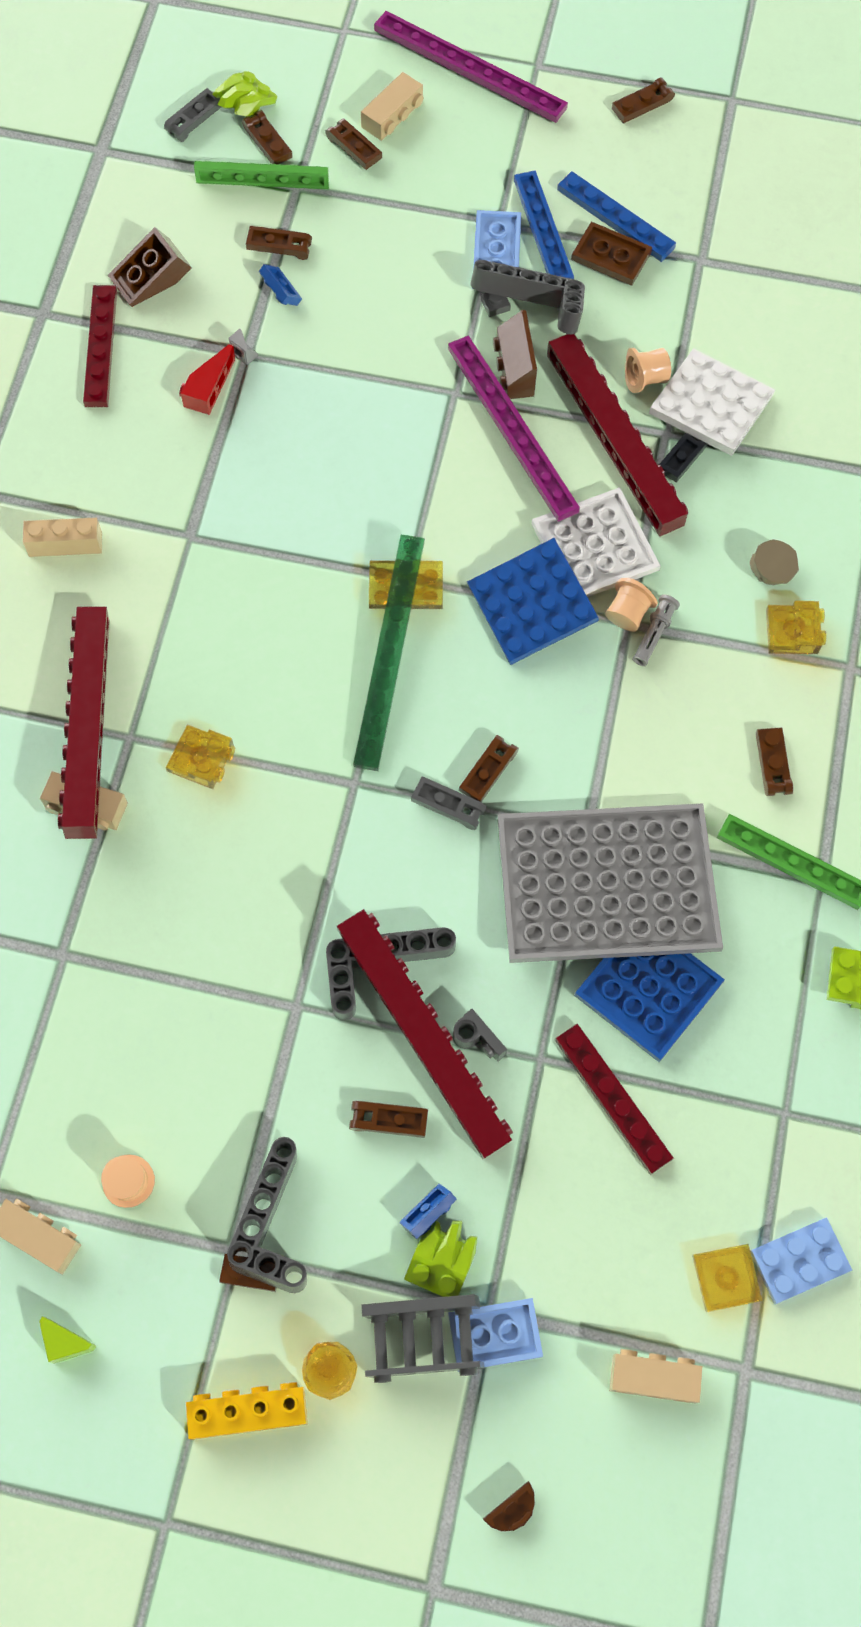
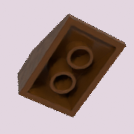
M154 227L108 274V277L116 285V288L127 303L133 307L177 284L192 267L171 239Z

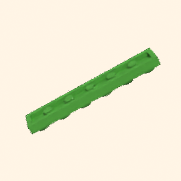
M195 161L194 163L196 183L329 190L328 167Z
M731 814L728 815L717 839L856 910L861 907L860 879Z

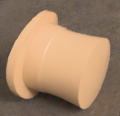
M635 348L628 349L625 363V380L628 389L632 393L641 392L646 385L667 383L670 380L671 362L664 348L640 353Z
M621 578L615 584L617 595L605 612V616L616 626L627 631L636 632L649 607L655 608L658 602L652 592L642 583L631 578Z
M122 1155L115 1157L106 1164L102 1172L101 1181L104 1193L112 1204L118 1207L132 1208L143 1203L150 1196L155 1184V1175L149 1163L143 1158L136 1155Z

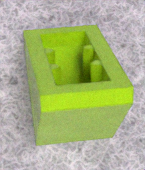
M41 1317L39 1323L48 1362L55 1364L92 1352L96 1348V1345L49 1318Z

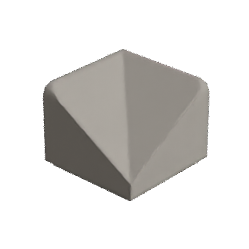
M238 329L229 337V344L234 347L235 357L244 364L248 365L258 356V353L246 344L241 329Z

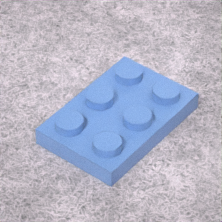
M827 1217L750 1251L774 1305L852 1271Z
M533 1298L472 1309L473 1314L470 1315L473 1361L484 1362V1367L543 1357ZM455 1311L448 1312L456 1363H460L462 1360L459 1318L455 1315Z

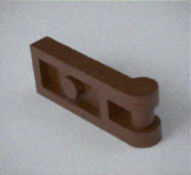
M660 77L653 84L612 102V110L624 124L670 102L675 97V93L671 88L667 87L666 81Z
M262 110L255 112V115L252 117L247 116L242 119L244 129L271 164L279 165L293 158L292 150L270 124Z
M342 118L335 127L331 126L325 130L327 138L339 145L365 170L382 159V151L346 119Z
M250 226L246 240V250L296 256L300 260H306L309 256L310 251L308 247L311 246L312 236L303 232Z
M783 728L757 729L756 739L765 795L774 796L775 793L792 795L793 782L790 778ZM773 779H781V783H774Z
M496 735L459 786V791L468 797L482 802L510 761L514 759L519 747L514 744H507L504 742V738ZM499 750L503 752L504 755L503 757H501L495 752Z
M352 1101L351 1110L354 1113L353 1120H350L349 1123L350 1130L425 1138L428 1109ZM365 1112L372 1113L371 1122L364 1121Z

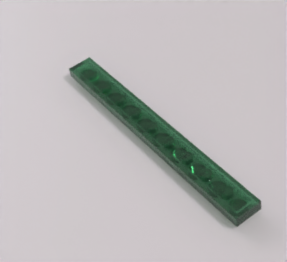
M404 534L400 536L353 766L356 768L379 772L425 538Z

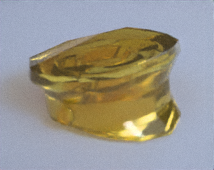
M339 1342L316 1343L303 1359V1381L308 1391L317 1396L332 1400L350 1391L358 1366L353 1354Z

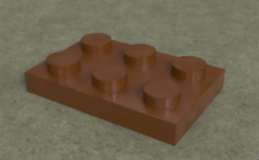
M591 221L574 249L571 260L633 286L652 252V247Z

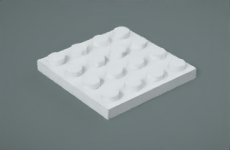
M693 348L652 404L649 414L732 456L773 397L775 389Z
M620 487L578 502L577 504L580 507L579 513L560 522L556 520L552 512L532 519V526L541 544L555 538L587 597L614 588L616 582L621 578L635 580L660 570V564Z

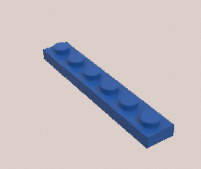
M536 170L515 174L514 183L546 273L574 279Z
M573 171L558 184L557 191L620 234L651 246L652 252L650 255L660 262L675 249L676 242Z

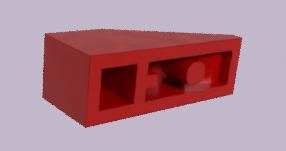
M228 344L192 372L186 383H182L179 395L182 398L183 407L210 415L235 362L233 345Z

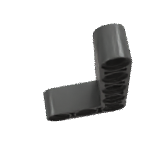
M486 260L475 262L470 283L473 289L559 308L558 329L565 334L577 333L584 306L585 285L582 282Z
M446 927L381 934L382 937L387 935L392 944L398 946V950L393 955L396 959L401 957L404 962L446 958L454 953L456 947V935L451 929ZM441 938H447L451 941V944L447 947H441L437 941ZM335 939L326 947L331 1005L335 1017L346 1021L351 1019L356 1013L352 968L360 967L344 940ZM415 941H421L425 946L421 950H415L411 947V944ZM335 950H343L346 953L340 959H335L331 956ZM339 975L348 977V981L345 984L338 985L334 982L335 978ZM341 1001H348L351 1004L350 1008L345 1011L339 1010L337 1005Z
M280 1137L271 1146L231 1241L227 1256L230 1267L235 1272L295 1294L304 1290L307 1285L306 1268L298 1261L261 1248L297 1160V1149L294 1141L289 1137ZM283 1148L289 1149L292 1152L286 1158L279 1157L277 1153ZM271 1174L281 1176L280 1181L274 1184L269 1183L266 1179ZM266 1199L270 1201V1206L263 1210L258 1209L256 1203L259 1200ZM251 1225H256L260 1228L258 1234L254 1236H248L244 1232ZM241 1251L249 1255L248 1259L243 1263H237L233 1260L235 1254ZM269 1261L275 1264L274 1270L270 1273H263L260 1270V1266L264 1262ZM294 1271L302 1275L301 1280L297 1283H290L286 1279L287 1275Z

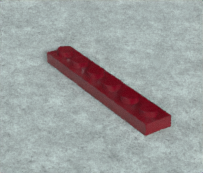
M93 285L83 397L85 407H108L117 301L116 285Z
M578 1023L556 1037L555 1041L648 1173L652 1175L672 1161L674 1157Z

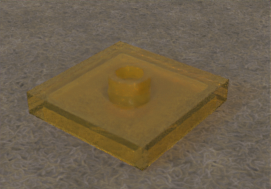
M749 1244L692 1255L706 1313L762 1301Z

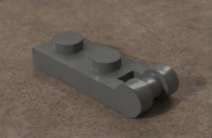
M206 88L167 119L164 129L170 134L174 133L175 138L180 142L185 141L190 132L221 108V106L217 105L220 98L214 97L212 95L213 92Z
M423 776L411 796V802L457 821L471 830H476L479 824L478 819L487 808L482 802ZM464 807L471 810L469 815L462 812Z

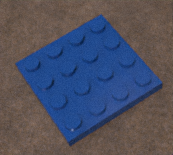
M555 538L467 581L510 665L599 621L598 615Z
M691 953L603 958L575 992L574 996L656 1061L660 1062L725 979Z

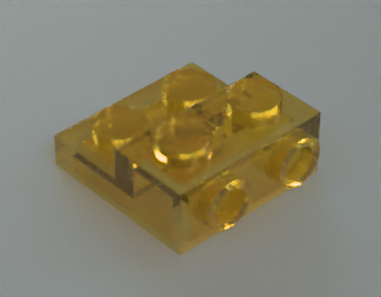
M794 601L793 605L767 606L769 654H818L822 645L826 644V631L821 630V623H824L825 610L824 608H819V601Z
M187 725L166 766V770L169 773L214 789L216 782L220 783L224 776V766L227 760L230 761L234 756L235 746L231 737L210 729L206 732Z

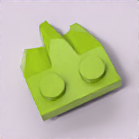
M249 71L231 75L212 94L214 97L220 98L217 105L223 108H234L236 115L246 117L255 115V112L259 111L261 106L275 104L278 97L270 90L269 86L260 82Z
M835 946L832 948L826 1000L851 1004V1008L861 1009V951Z
M436 1220L430 1229L421 1236L404 1280L442 1297L459 1296L476 1254L477 1236H469L466 1240H463L461 1238L462 1221H452L448 1230L444 1232L441 1229L440 1223Z

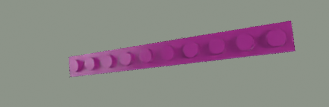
M385 11L374 23V31L554 123H557L567 110L568 102L388 11Z
M467 335L448 343V350L556 520L560 522L578 514L580 507L470 336Z

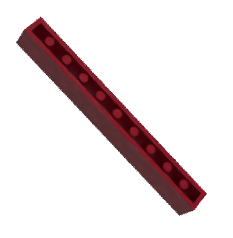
M566 334L549 341L547 357L659 537L685 526L688 515L687 506L684 502H680L676 495L675 487L672 483H668L661 465L656 464L651 449L644 445L639 430L632 426L627 411L622 410L617 395L610 391L605 376L598 372L595 361L586 353L582 340L578 339L575 334Z
M77 607L76 617H72L71 621L75 637L70 638V650L74 653L73 658H69V673H72V679L67 680V692L71 696L70 701H66V716H69V723L64 724V736L68 740L67 745H63L62 749L63 760H66V767L61 768V782L65 783L64 790H60L59 802L60 806H63V813L58 814V829L63 830L65 839H97L110 622L107 607Z
M365 909L337 925V931L482 1159H485L511 1142L510 1135L513 1131L505 1119L500 1121L495 1114L498 1108L490 1096L485 1098L479 1089L483 1085L475 1072L472 1074L468 1072L465 1067L468 1063L467 1059L460 1049L455 1051L450 1041L453 1038L445 1026L440 1028L435 1019L438 1017V1014L430 1003L425 1005L420 997L424 993L416 980L413 982L409 980L406 975L409 969L402 958L396 959L391 952L395 948L388 936L382 937L377 930L380 924L373 913L368 915Z

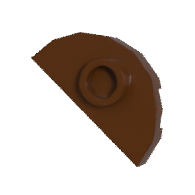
M527 1481L487 1514L483 1520L491 1528L499 1531H515L524 1526L532 1516L535 1506L534 1490L530 1482Z

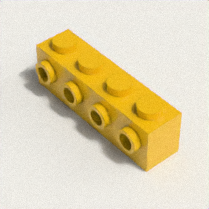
M297 1382L280 1384V1390L269 1391L268 1386L251 1388V1394L240 1395V1390L223 1391L221 1398L211 1399L210 1393L193 1396V1401L186 1402L188 1439L191 1440L308 1424L305 1388L298 1387Z

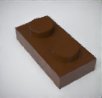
M224 1254L220 1283L276 1292V1287L232 1270L228 1256ZM237 1255L233 1258L237 1263H243L248 1259V1257ZM269 1261L264 1262L260 1266V1270L263 1273H270L275 1268V1264Z

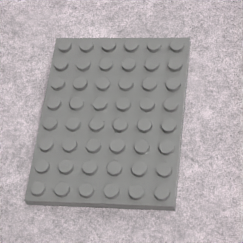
M703 803L498 814L509 963L722 952V935Z

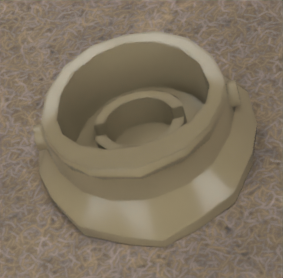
M775 539L758 545L756 552L752 554L750 560L751 570L758 580L769 585L787 584L799 571L796 550L789 544Z

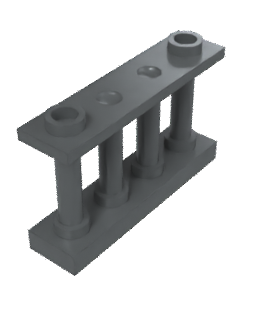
M471 1294L361 1304L362 1317L371 1318V1323H374L376 1370L365 1371V1377L374 1378V1383L391 1382V1376L459 1371L460 1376L477 1375V1369H485L484 1362L473 1361L470 1315L473 1314L472 1309H480L479 1296ZM455 1311V1315L459 1318L462 1360L460 1363L445 1364L442 1332L444 1312ZM427 1313L431 1326L433 1365L416 1366L413 1320L416 1319V1314ZM399 1316V1321H402L405 1367L388 1369L385 1322H388V1317Z

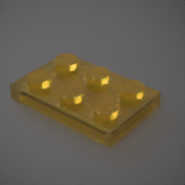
M370 560L369 609H443V561Z

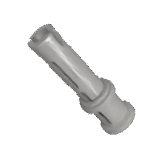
M661 595L656 611L650 615L651 623L635 656L632 658L640 666L648 664V660L663 630L671 625V617L680 606L679 601L672 596Z

